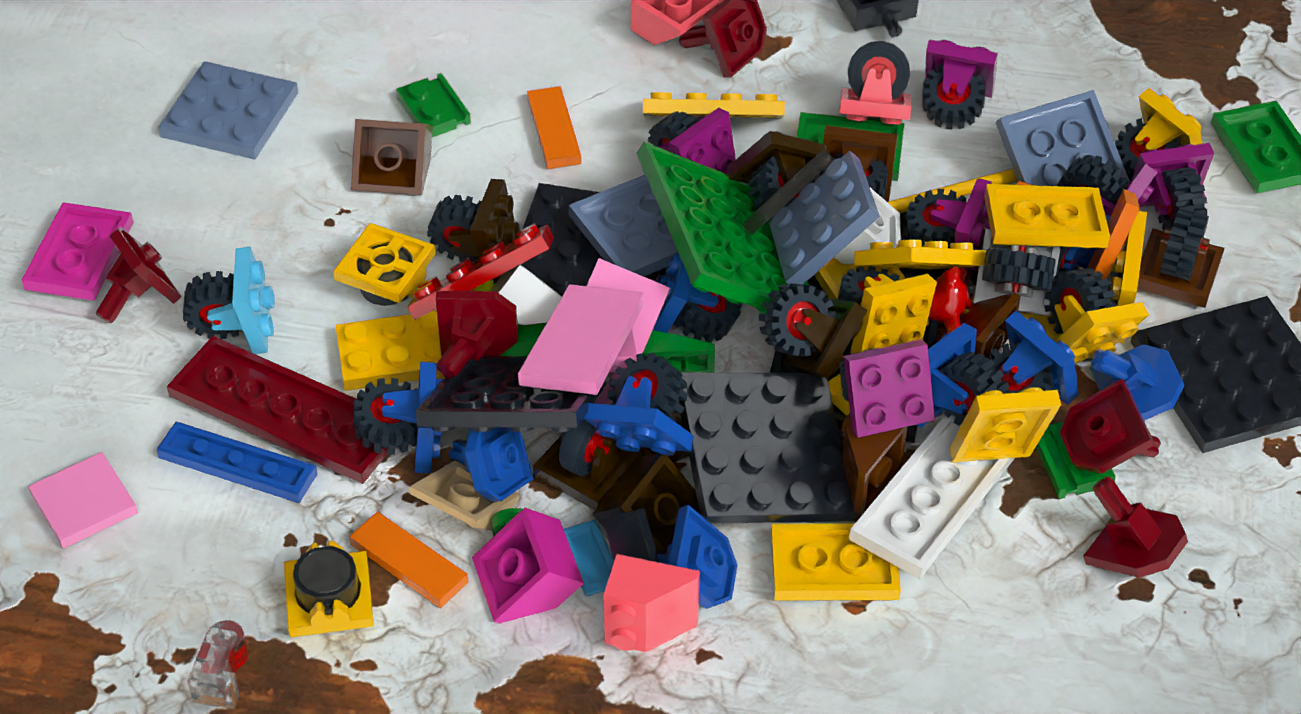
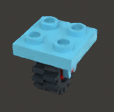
M250 246L235 249L234 274L229 273L228 277H223V271H216V276L211 277L210 272L203 273V279L195 276L192 278V283L188 282L186 291H184L183 320L184 322L187 321V327L190 330L195 328V334L201 336L206 332L209 339L214 334L220 335V339H227L228 333L234 338L239 336L240 330L244 332L252 353L260 354L268 352V337L274 335L273 320L269 313L270 309L275 307V297L272 287L265 285L263 263L261 260L256 261Z

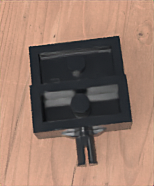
M837 0L855 31L882 25L886 28L889 36L894 38V35L898 37L902 33V27L898 24V21L917 17L918 0Z

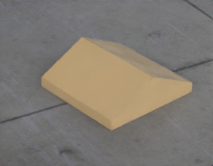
M453 461L411 485L409 488V494L474 528L492 531V516L501 510L513 508L520 498V494L514 492L503 501L491 502L475 491L471 473H467L465 465L457 461Z

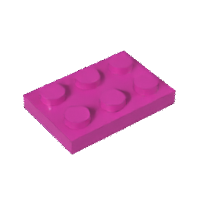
M63 202L21 279L24 290L95 301L119 253V249L110 238V235L120 226L129 233L134 223L132 213Z

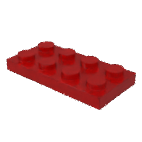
M532 224L516 233L517 237L509 245L505 246L503 241L498 242L484 250L483 255L479 257L480 260L472 264L470 259H466L450 269L451 272L443 280L439 281L438 277L434 276L418 285V289L412 293L414 298L407 306L413 319L416 320L436 309V291H471L548 250L554 239L548 225L546 224L538 229L536 224Z

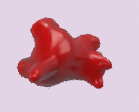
M957 266L953 267L935 279L937 283L928 319L944 323L947 333H951L961 326V313L965 308L970 310L974 306L969 298L967 285L964 283L965 277L968 274L965 267L960 269Z

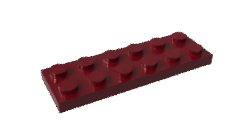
M212 336L167 385L169 397L362 484L365 483L388 454V448H382L381 454L375 453L374 444L367 449L362 445L363 438L360 440L356 438L355 429H353V410L356 398L215 336Z

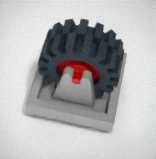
M985 229L982 250L987 251L984 266H979L973 304L1002 295L1016 293L1021 295L1019 312L1049 316L1050 311L1045 312L1044 305H1049L1050 300L1044 299L1045 292L1052 291V281H1055L1054 276H1056L1061 246L993 244L991 229Z

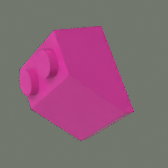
M528 508L520 511L472 556L493 621L499 624L556 609L584 584L560 520Z

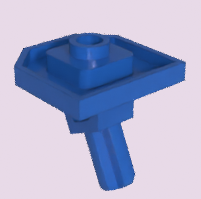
M1143 344L1120 355L1109 350L1103 351L1102 349L1094 352L1095 358L1091 361L1092 367H1090V370L1100 391L1123 379L1127 383L1144 420L1174 408L1184 388V383L1167 350Z
M470 427L468 440L457 439L453 441V448L448 451L450 458L465 464L467 473H471L475 491L491 502L503 501L534 479L522 433L512 431L511 427H495L493 430L486 432H475Z
M687 505L679 508L673 542L671 545H668L666 554H657L659 563L700 571L699 604L705 609L732 600L738 565L728 538L691 506Z

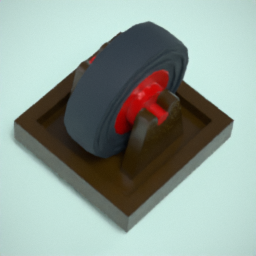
M583 419L578 428L562 432L561 436L533 465V476L595 510L634 459L644 457V450L640 448L639 452H631L618 448L614 439L596 433L597 428Z

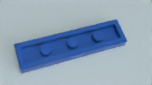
M175 421L156 449L160 459L299 504L318 475L316 465Z

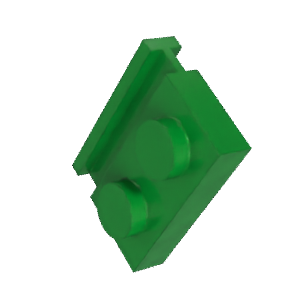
M442 73L437 74V78L430 81L428 78L396 88L397 99L413 123L433 125L432 137L455 130L458 124H471L469 111Z
M1064 422L1049 425V429H1046L1035 447L1059 499H1063L1066 494L1074 492L1076 495L1092 492L1094 484L1105 477H1111L1115 482L1116 476L1112 469L1100 474L1079 469L1072 463L1059 433Z

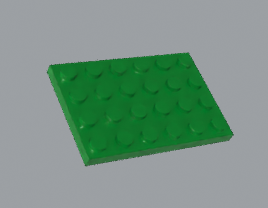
M643 142L636 154L692 286L704 293L710 291L724 296L734 304H740L741 302L755 307L759 312L766 315L767 309L761 307L763 301L770 302L772 299L768 294L772 290L779 291L778 286L788 284L784 279L769 224L771 215L768 214L764 217L760 213L763 208L761 206L755 207L753 202L756 200V197H750L749 194L752 187L748 186L747 183L730 180L729 175Z

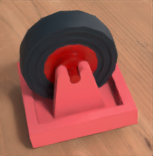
M885 41L869 42L859 47L850 59L847 71L848 82L851 88L842 87L840 113L846 114L847 119L855 121H866L867 116L881 117V122L887 124H902V119L910 120L911 95L903 93L910 79V66L904 52L896 45Z

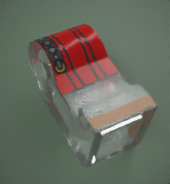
M223 620L215 623L208 630L188 677L193 703L235 709L239 698L235 673L246 662L248 657L244 631L237 622Z

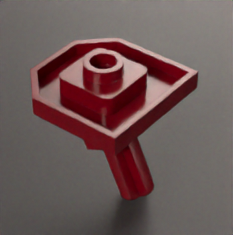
M724 0L703 17L705 25L692 27L679 36L680 45L684 48L710 44L711 50H714L723 77L731 78L762 52L767 27L758 0Z
M121 226L110 235V238L121 253L105 278L112 286L96 311V315L100 319L113 323L130 295L139 298L152 286L173 304L182 297L158 263L162 256L149 242L142 245Z
M436 291V309L442 356L437 362V370L445 378L450 379L458 375L469 359L479 361L482 356H500L518 342L517 306L498 292Z
M1123 379L1071 407L1059 432L1072 463L1079 469L1100 474L1137 454L1154 458L1159 454L1158 448L1161 445L1159 438L1150 434L1130 389Z
M1105 477L1095 483L1093 486L1094 494L1107 510L1111 519L1083 555L1085 564L1138 578L1169 569L1188 543L1186 532L1178 516L1147 509L1141 502L1130 504L1111 477Z

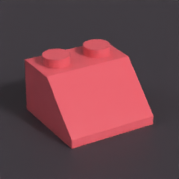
M631 0V30L653 45H657L681 36L702 21L706 14L724 0Z
M617 554L603 595L605 644L613 645L625 651L637 650L647 652L697 627L699 620L700 571Z

